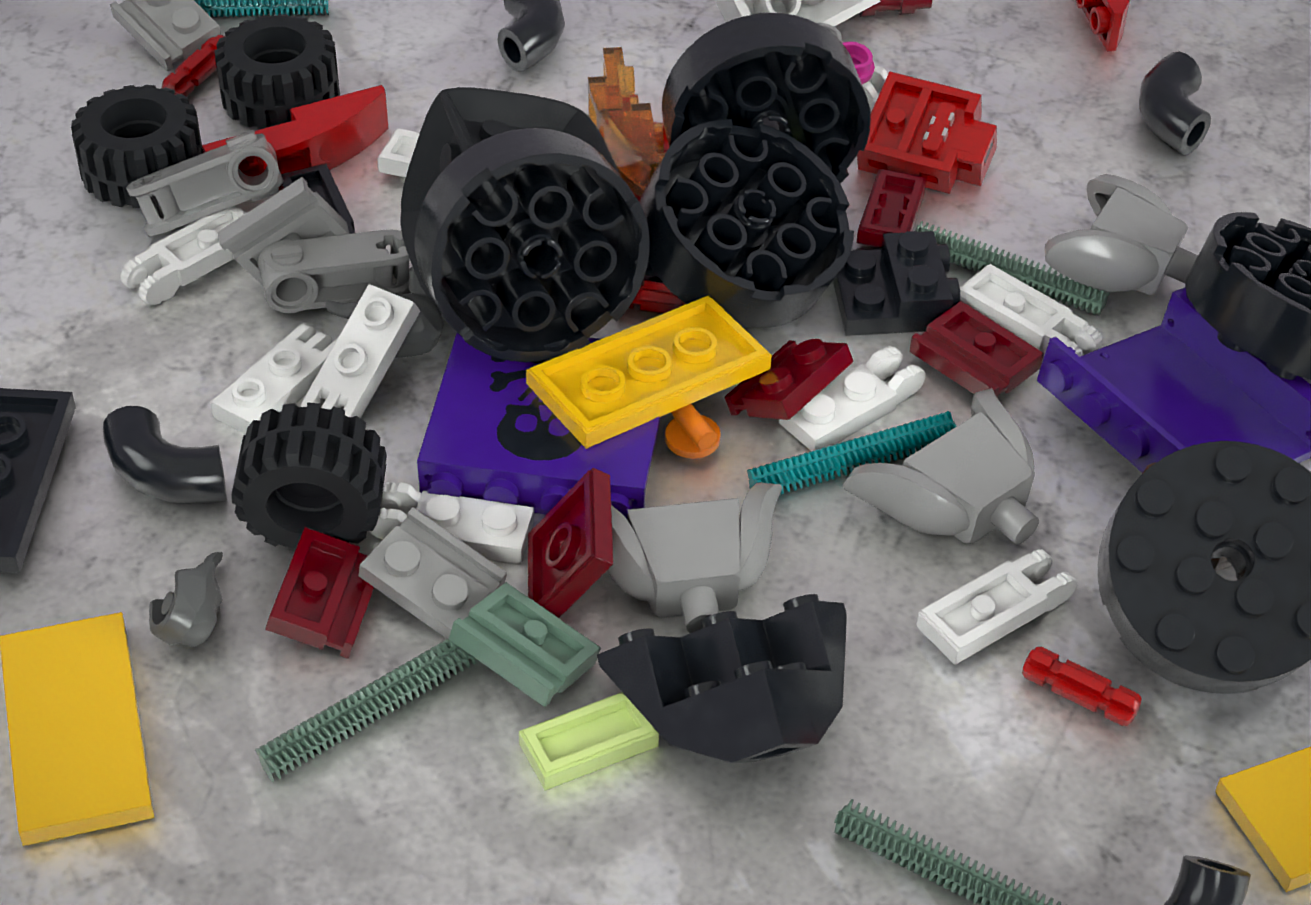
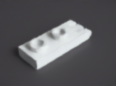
M368 284L304 397L301 407H307V402L320 403V408L331 410L334 406L345 410V415L350 418L354 416L361 418L420 313L417 305L413 301Z
M305 323L300 324L210 402L213 418L246 435L247 427L253 420L260 421L262 413L270 409L280 412L283 405L297 403L307 394L337 340L332 342L331 336L323 332L316 333L313 327Z

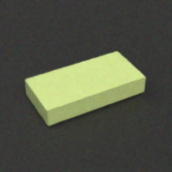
M621 692L520 730L519 745L544 790H548L659 747V733Z

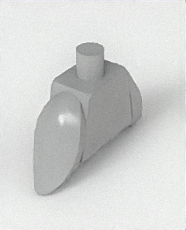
M1109 174L1100 175L1090 180L1087 184L1088 200L1097 216L1091 229L1060 234L1048 240L1045 244V261L1050 267L1076 282L1108 292L1136 290L1148 295L1155 294L1165 275L1185 283L1187 275L1198 256L1180 247L1188 226L1182 220L1172 216L1169 208L1159 196L1131 180Z
M992 388L974 393L970 419L906 458L903 466L889 463L864 464L855 467L843 484L844 490L911 529L936 536L953 535L967 544H974L998 528L1018 545L1026 541L1039 524V519L1025 507L1035 476L1031 447L1024 433L998 400Z
M756 483L748 491L743 501L740 517L738 498L628 510L627 519L611 505L613 565L607 572L625 593L638 600L648 601L653 614L661 618L684 615L687 632L692 633L703 628L702 619L717 614L719 611L735 608L738 604L739 591L752 587L762 575L770 554L774 508L783 488L780 484Z

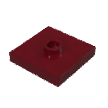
M595 468L589 470L528 533V597L558 618L613 565L610 475Z

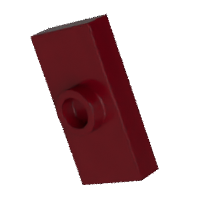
M879 169L858 228L856 243L881 248L883 234L913 231L925 194L927 178Z

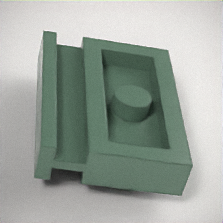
M507 582L472 607L465 619L458 618L455 620L449 635L450 641L544 707L551 702L553 695L557 692L561 694L596 664L597 654L601 650L600 646Z

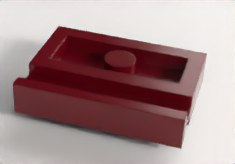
M962 301L928 324L926 332L922 335L914 334L911 337L909 351L974 394L992 388L997 398L1003 392L1008 394L1041 368L1044 354Z
M809 339L797 345L795 341L789 340L772 355L770 370L742 381L724 398L731 415L737 416L743 410H746L749 417L790 420L854 361L847 343L823 342L821 339Z
M305 527L269 615L265 630L322 650L324 645L341 650L340 656L348 659L374 589L372 585L359 577L360 564L368 555L359 552L360 546Z

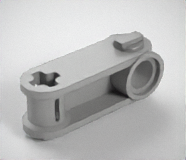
M251 130L227 139L226 145L143 176L130 183L126 189L128 194L135 196L147 221L144 226L147 235L153 236L173 230L250 199L251 202H255L276 194L280 191L278 187L283 184L284 180L278 168L276 151L267 142L264 134H255V131ZM248 156L260 157L267 164L264 172L258 176L245 175L238 166Z
M378 230L300 240H280L265 247L258 258L265 300L274 310L282 313H296L303 310L326 308L327 301L341 303L359 302L368 284L399 295L411 293L409 291L410 258L404 244L402 232L399 230ZM387 245H390V254L386 249ZM392 274L397 279L395 284L392 283Z

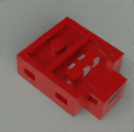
M889 71L870 114V133L864 151L859 150L857 154L858 170L877 175L879 169L921 176L927 178L926 188L950 194L955 180L981 186L997 148V125L980 121L982 117V95Z

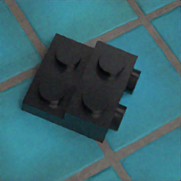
M934 231L883 234L881 249H857L850 252L847 262L833 280L845 336L926 332L928 324L960 302L958 279L956 277L947 278L946 276L950 270L949 247L947 244H937Z

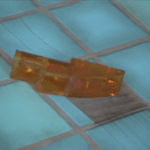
M622 47L603 48V76L588 77V116L602 135L620 176L629 188L641 197L646 185L665 153H658L664 151L662 122L653 123L650 103L639 104L638 94H635L633 66H625Z

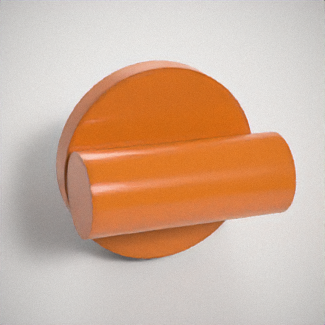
M692 403L670 412L674 419L666 427L665 442L673 453L684 458L697 459L712 454L718 448L721 434L719 426L711 418L701 415Z

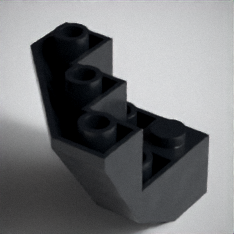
M808 594L784 602V612L764 620L741 619L737 617L735 611H726L702 619V629L682 637L655 636L654 629L651 628L631 631L618 637L619 646L597 654L600 668L669 745L730 763L756 762L788 755L818 744L842 709L847 613L844 603L819 601L817 594Z

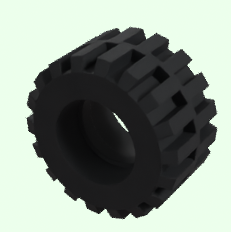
M285 14L260 16L258 19L239 23V27L230 28L225 32V37L220 38L216 44L215 61L222 105L227 110L228 116L233 120H240V124L248 128L255 126L260 130L292 121L290 109L340 96L335 41H333L331 33L328 30H323V25L316 21L308 22L305 17H289Z
M129 85L124 86L122 89L103 92L104 95L88 100L86 102L87 106L79 108L75 113L76 119L72 120L71 130L81 180L88 193H94L95 198L102 202L111 201L113 206L118 207L132 205V208H140L136 197L130 196L127 192L126 187L130 183L153 172L203 154L197 112L194 105L189 104V99L183 94H175L174 90L166 87L159 89L156 88V85H144L141 87Z
M307 402V407H298L295 403L285 404L280 412L270 409L262 413L261 420H253L247 427L246 435H243L231 494L232 504L236 505L234 512L239 521L247 522L246 529L254 536L262 535L265 537L264 542L275 547L278 545L288 547V551L295 552L305 527L346 542L360 543L366 539L367 531L374 530L380 515L387 465L385 447L380 446L381 438L375 430H365L366 422L358 416L350 418L345 415V410L334 406L331 410L320 408V403Z

